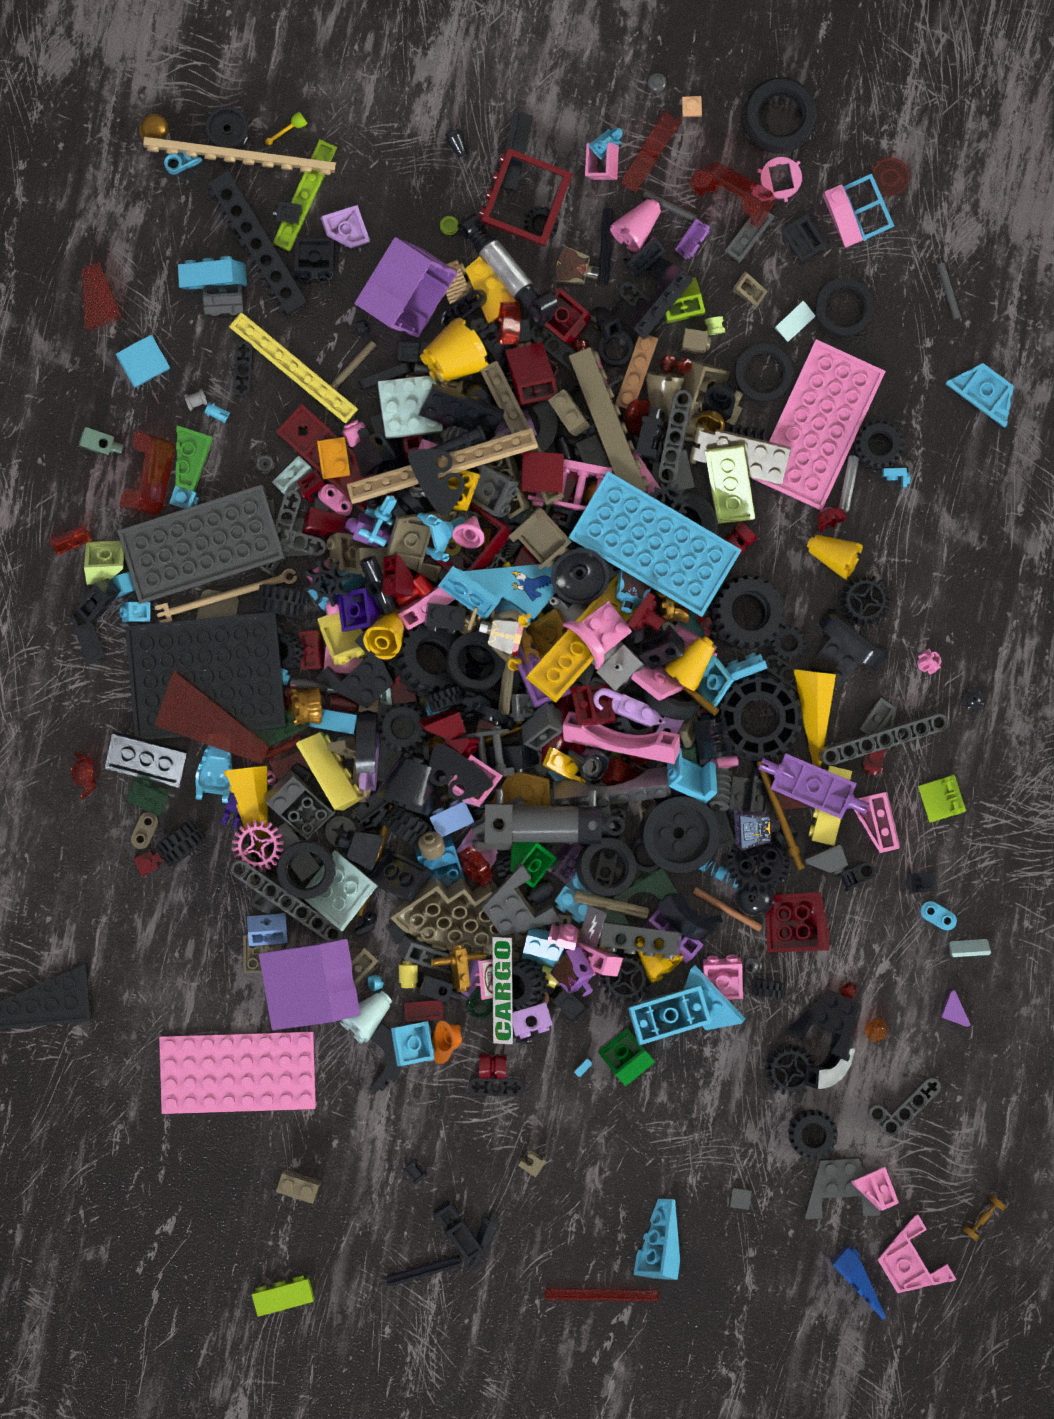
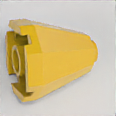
M643 936L637 940L639 947L645 944ZM658 939L656 941L657 949L664 947L663 940ZM638 951L646 975L652 983L661 980L663 974L672 972L682 962L684 957L681 953L679 956H674L673 959L662 958V954L655 953V956L651 957L644 956L643 951Z

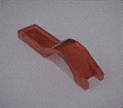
M667 110L620 181V184L634 193H637L670 138L682 123L681 119L677 121L669 115L670 112Z

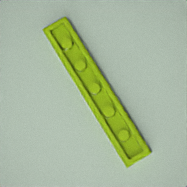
M319 139L311 159L331 162L337 147ZM312 170L311 173L304 172L291 203L302 205L299 225L282 222L272 243L273 245L288 252L291 251L325 175L319 174V171Z

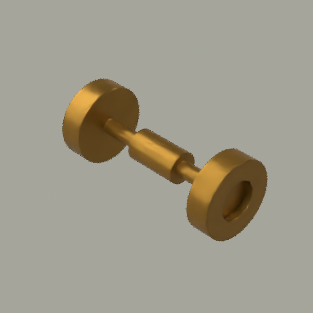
M993 1194L989 1199L994 1205L978 1218L977 1224L972 1229L966 1224L962 1228L975 1241L980 1238L975 1231L992 1216L993 1210L997 1206L1002 1211L1007 1208Z

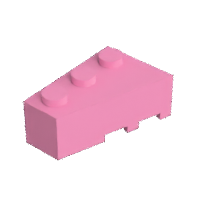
M887 791L858 798L870 803L868 808L860 805V807L867 809L865 815L859 811H854L879 852L899 849L900 844Z

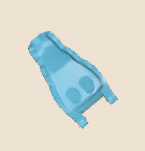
M229 733L209 734L207 748L196 772V800H202L204 792L223 795L222 803H228L231 794L229 787L231 785L228 777L224 776V771L233 770L230 752L231 736Z

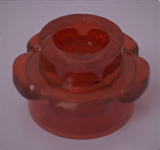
M577 339L572 342L571 349H575L577 353L585 350L590 345L587 339Z
M848 982L841 987L839 992L842 996L851 999L857 994V985Z

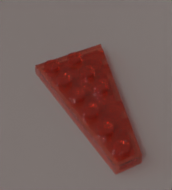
M173 671L155 726L263 764L269 745L250 732L239 721L231 717L205 694L197 690L176 671Z

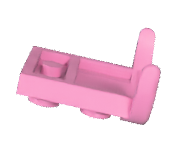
M609 601L581 623L575 621L563 623L564 627L574 631L586 643L595 659V668L597 670L604 663V654L632 632Z

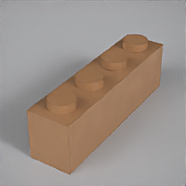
M649 335L645 339L638 337L615 405L618 404L619 409L633 413L658 338Z

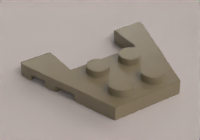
M451 510L447 516L443 517L437 511L428 512L442 521L449 522L454 520L457 514L455 510ZM418 514L397 516L386 553L389 556L400 555L407 567H410L417 573L422 572L425 577L437 583L441 566L423 561L431 536L430 526L418 520Z

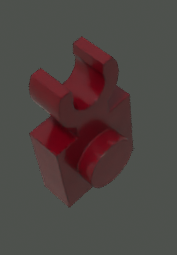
M148 851L133 859L141 876L158 869L157 862H165L158 852L153 855L152 851Z

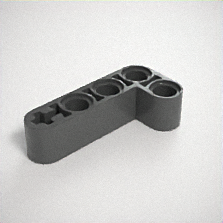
M927 1077L890 1114L881 1105L873 1104L868 1108V1116L886 1135L895 1136L939 1093L941 1089L940 1082L934 1077ZM928 1082H935V1089H929L926 1092L929 1096L926 1097V1095L922 1093L920 1090L923 1089L924 1091H926L929 1087L927 1085ZM919 1094L923 1100L920 1104L916 1105L913 1103V1097ZM876 1108L882 1110V1115L879 1118H873L872 1111ZM903 1108L909 1110V1115L906 1118H900L899 1112ZM889 1122L895 1123V1129L892 1132L886 1131L885 1128Z

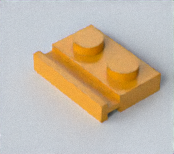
M345 437L317 441L322 478L350 476Z

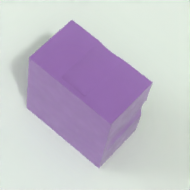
M395 237L354 304L390 328L405 331L412 336L419 337L458 272L426 250Z
M347 939L289 947L259 954L272 1030L335 1022L360 1015L356 987L352 978V963Z

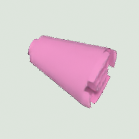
M654 199L645 200L612 223L610 228L612 235L619 243L625 242L628 245L627 249L637 252L643 247L661 213L660 204Z

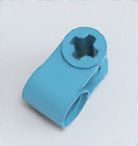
M178 152V155H168L165 158L164 164L168 173L178 174L187 168L199 164L202 158L198 155L191 158L185 156L186 153ZM171 160H176L179 165L176 168H170L168 163Z

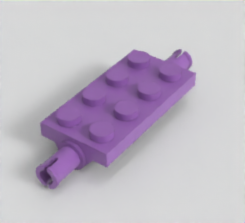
M786 753L779 765L765 758L762 759L761 763L768 767L759 765V770L774 775L775 779L770 788L771 790L839 819H842L846 809L849 808L859 811L864 815L867 812V809L860 807V805L868 808L870 803L855 798L853 795L857 783Z

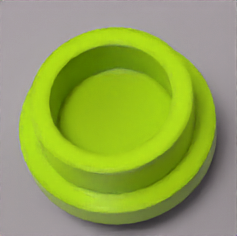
M453 216L444 217L440 222L441 231L445 235L455 234L458 231V220Z

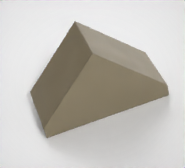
M747 272L743 273L732 290L756 307H758L768 292Z

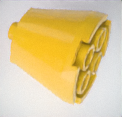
M461 318L451 321L423 350V354L420 355L422 362L429 367V374L435 382L439 380L445 383L480 372V370L489 365L487 361L485 362L484 356L487 355V352L480 338L474 330L471 331L464 325L466 324L465 320Z

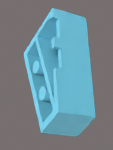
M231 256L220 257V260L216 261L213 258H204L202 262L197 263L196 260H186L185 264H178L179 288L203 289V287L234 284L247 286L246 263L233 260Z

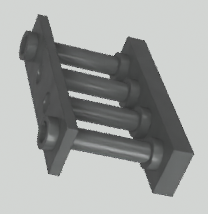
M501 726L489 727L490 731L465 734L457 738H479L481 740L477 745L479 760L487 765L484 736L492 735L496 760L495 771L501 774L502 777L515 775L514 767L506 768V764L503 761L500 734L509 733V729L501 730ZM456 774L451 775V779L448 783H450V781L454 778ZM446 776L439 777V781H443Z

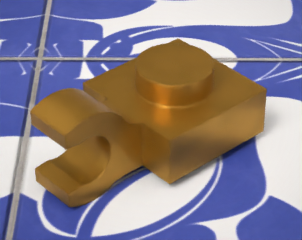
M524 628L520 647L525 655V662L529 664L530 655H534L537 661L540 655L537 650L531 648V644H533L531 634L526 633Z

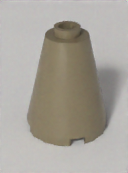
M647 372L646 381L649 407L660 408L662 412H665L664 422H669L675 394L681 390L684 377L672 373Z

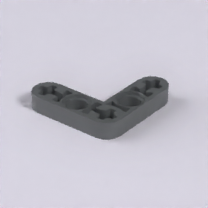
M288 491L283 498L275 524L278 533H281L282 527H278L279 523L290 527L289 530L285 529L284 535L286 539L280 541L281 545L314 556H322L327 549L326 543L323 540L293 531L301 504V496L296 491ZM293 494L298 499L292 505V508H296L295 512L290 509H284L285 505L289 507L290 501L287 498L288 496L292 497ZM286 512L292 514V521L290 523H284L281 519L282 515ZM298 536L305 539V544L302 547H297L294 544V540ZM308 539H312L310 543L314 545L320 542L323 550H319L318 553L312 547H309V551L305 550L308 546Z

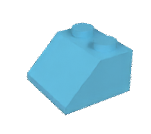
M532 928L528 930L521 960L529 959L537 962V966L543 967L545 965L554 968L562 957L564 948L556 946L554 942L547 943L550 931Z

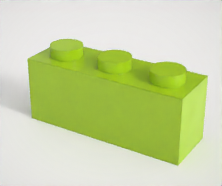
M304 1275L292 1278L293 1281L288 1283L282 1280L275 1282L273 1287L267 1288L264 1285L255 1288L256 1291L252 1293L257 1316L314 1302L315 1299L309 1277L304 1278Z

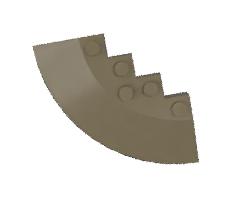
M435 875L424 882L411 902L405 900L390 916L403 931L416 937V940L421 943L423 941L430 944L431 947L441 951L452 950L451 946L463 945V949L466 948V952L469 954L483 952L485 943L493 944L492 937L512 938V951L518 950V947L525 945L528 930L501 936L481 905L495 890L489 881L472 891L462 878L448 888H445ZM516 887L515 889L532 913H537L519 887ZM545 925L536 927L537 929L549 931Z

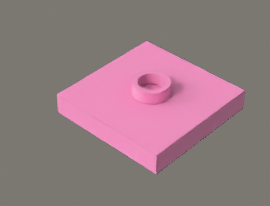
M649 666L634 672L631 677L633 681L659 701L681 691L684 685L679 683V680L670 676L661 666L651 669Z

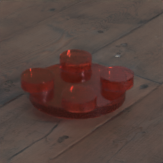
M648 399L633 400L626 409L625 424L631 434L636 435L641 431L643 425L642 417L648 416V409L650 407Z

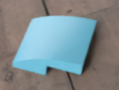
M152 335L116 354L134 388L170 369Z

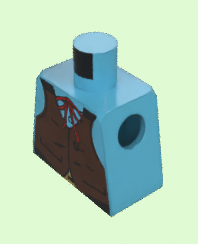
M620 569L617 577L615 599L623 602L621 607L623 612L632 613L633 608L640 606L652 587Z

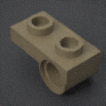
M356 734L339 737L337 742L328 743V751L334 752L338 756H345L347 759L356 758Z

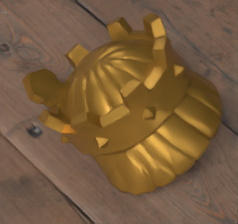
M656 592L661 597L660 611L662 613L661 616L666 618L665 622L669 621L671 623L675 620L683 623L689 622L688 608L661 592Z
M313 687L308 690L292 689V705L289 706L287 711L291 715L294 714L295 718H293L295 726L298 724L304 725L308 722L320 725L322 722V702L319 688Z

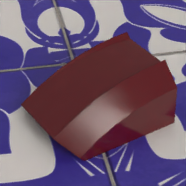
M558 288L553 293L558 302V307L553 318L543 326L565 343L573 342L589 324L590 313L561 288Z

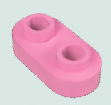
M327 484L319 489L318 497L320 501L333 513L345 516L351 513V501L334 485ZM328 491H331V497L328 495ZM342 503L346 507L345 510H343L341 507Z

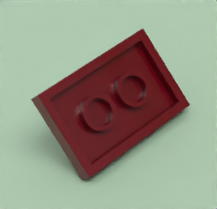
M648 592L628 622V627L634 632H637L638 629L641 631L645 625H649L658 632L661 625L665 622L666 618L655 612L658 605L657 599L653 594Z

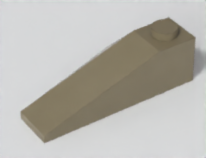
M688 361L682 390L688 391L692 395L693 403L685 440L694 442L697 425H694V422L699 414L703 412V403L707 390L714 384L722 383L724 380L727 384L730 371L703 362ZM682 394L681 404H686L688 402V395ZM680 413V423L684 421V414Z

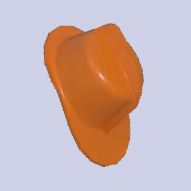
M446 1021L437 1023L431 1038L435 1050L433 1060L436 1063L444 1064L447 1062L452 1051L460 1046L462 1042L460 1025L449 1024Z

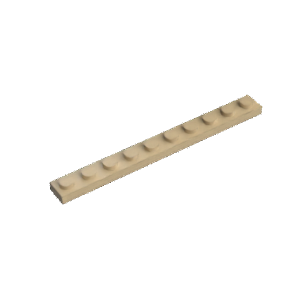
M144 137L143 143L147 151L159 152L160 149L166 150L167 154L178 155V152L186 153L185 156L188 157L204 155L205 159L216 160V157L224 158L226 162L241 160L243 164L254 165V162L262 163L263 167L269 168L279 165L284 170H292L294 167L300 168L301 172L306 173L316 170L322 175L335 173L336 166L335 162Z
M530 428L449 453L452 458V467L445 473H439L438 478L449 473L460 472L538 448L533 429ZM445 456L436 459L438 467L444 468L447 466L448 459ZM411 465L347 484L351 502L354 504L419 483Z

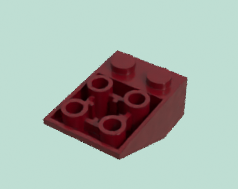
M543 342L505 350L519 406L546 401L558 393L555 377Z

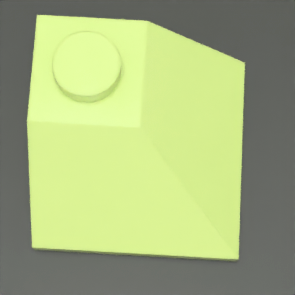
M121 541L86 542L84 570L87 585L98 583L107 578L111 580L123 569L124 551Z

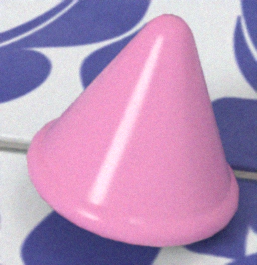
M475 516L456 526L452 532L454 541L465 548H477L484 542V534Z

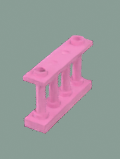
M564 459L562 493H564L567 475L570 474V471L577 472L579 476L573 504L562 502V499L548 506L584 512L587 506H582L581 501L586 477H589V475L596 476V479H598L597 490L607 471L614 474L613 468ZM536 493V496L528 495V500L532 502L533 506L543 507V505H546L540 493Z

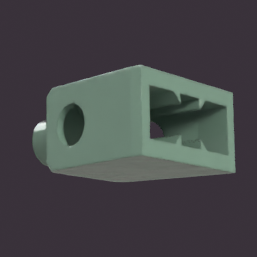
M85 427L78 447L108 456L109 452L121 455L123 444L114 442V437ZM100 440L106 441L105 448L99 446Z

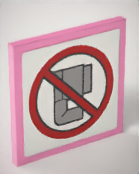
M493 959L478 961L479 973L475 974V976H480V983H475V985L481 988V1000L493 998Z

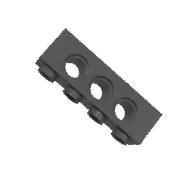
M603 923L600 946H605V951L617 952V948L624 949V953L636 954V951H643L644 956L654 957L655 953L662 954V958L673 959L674 956H679L682 933ZM623 933L626 936V942L621 945L618 942V936ZM640 936L645 938V944L642 947L637 945V938ZM661 938L664 941V947L657 949L655 943Z

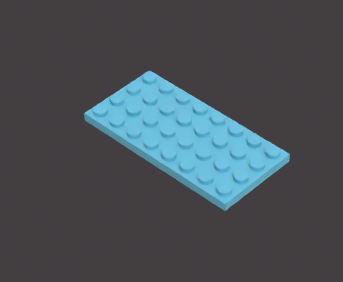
M607 471L569 536V539L597 552L603 559L701 617L704 615L741 552V549L609 471Z

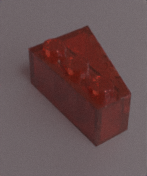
M98 262L83 268L85 330L89 332L120 320L123 316L102 264Z

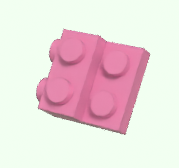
M711 955L707 959H703V974L728 1000L743 999L741 958H738L736 955H728L726 958L718 959V956Z

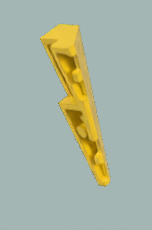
M794 669L793 673L796 678V688L799 693L800 708L812 765L821 768L822 761L819 759V751L825 744L836 674Z
M267 766L224 771V776L228 777L231 785L229 787L230 791L236 797L238 803L236 806L245 829H248L246 826L247 822L251 824V827L254 826L253 820H257L258 826H260L261 820H264V827H267L268 805L264 799V795L267 793ZM254 830L260 839L268 838L267 832ZM255 839L256 845L253 846V848L258 849V851H261V847L263 846V844L267 843V841L259 843V840ZM267 845L266 848H265V852H266L267 858H268V845ZM259 857V860H257V861H258V862H263L262 859H261V857Z

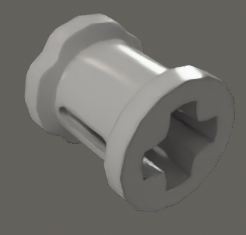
M199 389V392L191 395H184L190 411L199 405H208L203 389Z

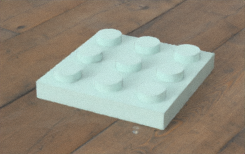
M431 376L378 381L385 439L443 432L441 423L418 415L432 383L436 384Z
M334 850L332 856L336 864V875L334 876L333 883L320 896L304 900L339 930L343 931L378 885L338 851ZM324 865L306 888L314 887L322 880L325 871Z

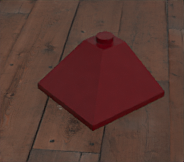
M821 892L774 895L775 901L772 909L766 913L767 953L829 951V931Z

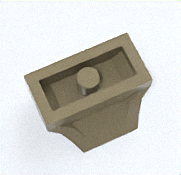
M352 947L349 950L354 985L379 961L366 948L357 949Z

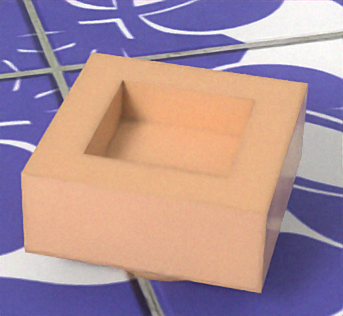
M701 96L682 97L683 117H702Z

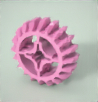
M253 820V827L247 822L246 826L248 829L242 826L239 828L243 832L242 835L237 832L235 833L239 840H233L232 843L238 844V847H233L232 850L239 851V854L234 855L235 858L241 856V860L249 865H253L254 869L259 866L260 872H263V865L268 870L271 869L270 862L273 865H277L274 858L280 859L281 855L277 853L278 851H284L283 848H279V845H283L284 841L278 842L277 838L282 837V834L275 835V832L278 830L277 827L270 830L272 823H268L267 827H264V820H261L260 826H258L257 820ZM254 830H263L271 837L262 840ZM249 833L252 841L251 845L243 850L244 838ZM255 839L259 840V843L267 841L261 847V851H258V849L250 850L256 845ZM274 842L273 853L267 858L265 848L268 844ZM256 852L263 862L252 861L246 855Z

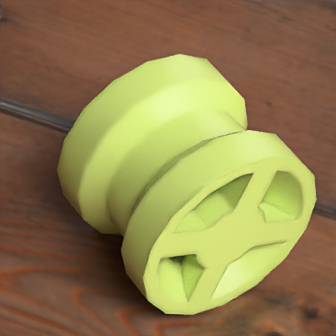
M712 317L704 320L707 325L708 335L725 333V328L722 326L723 317Z

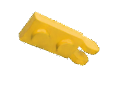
M549 747L542 765L568 780L571 779L585 784L586 781L583 778L576 776L579 768L575 765L573 759L557 749Z

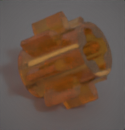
M873 1019L872 1022L867 1021L864 1034L867 1035L870 1041L879 1042L881 1039H886L889 1027L886 1026L883 1020Z

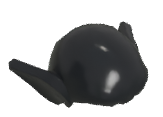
M589 748L584 750L581 755L572 750H569L568 753L579 768L582 777L588 781H596L601 779L608 769L613 751L608 750L605 754L601 749Z

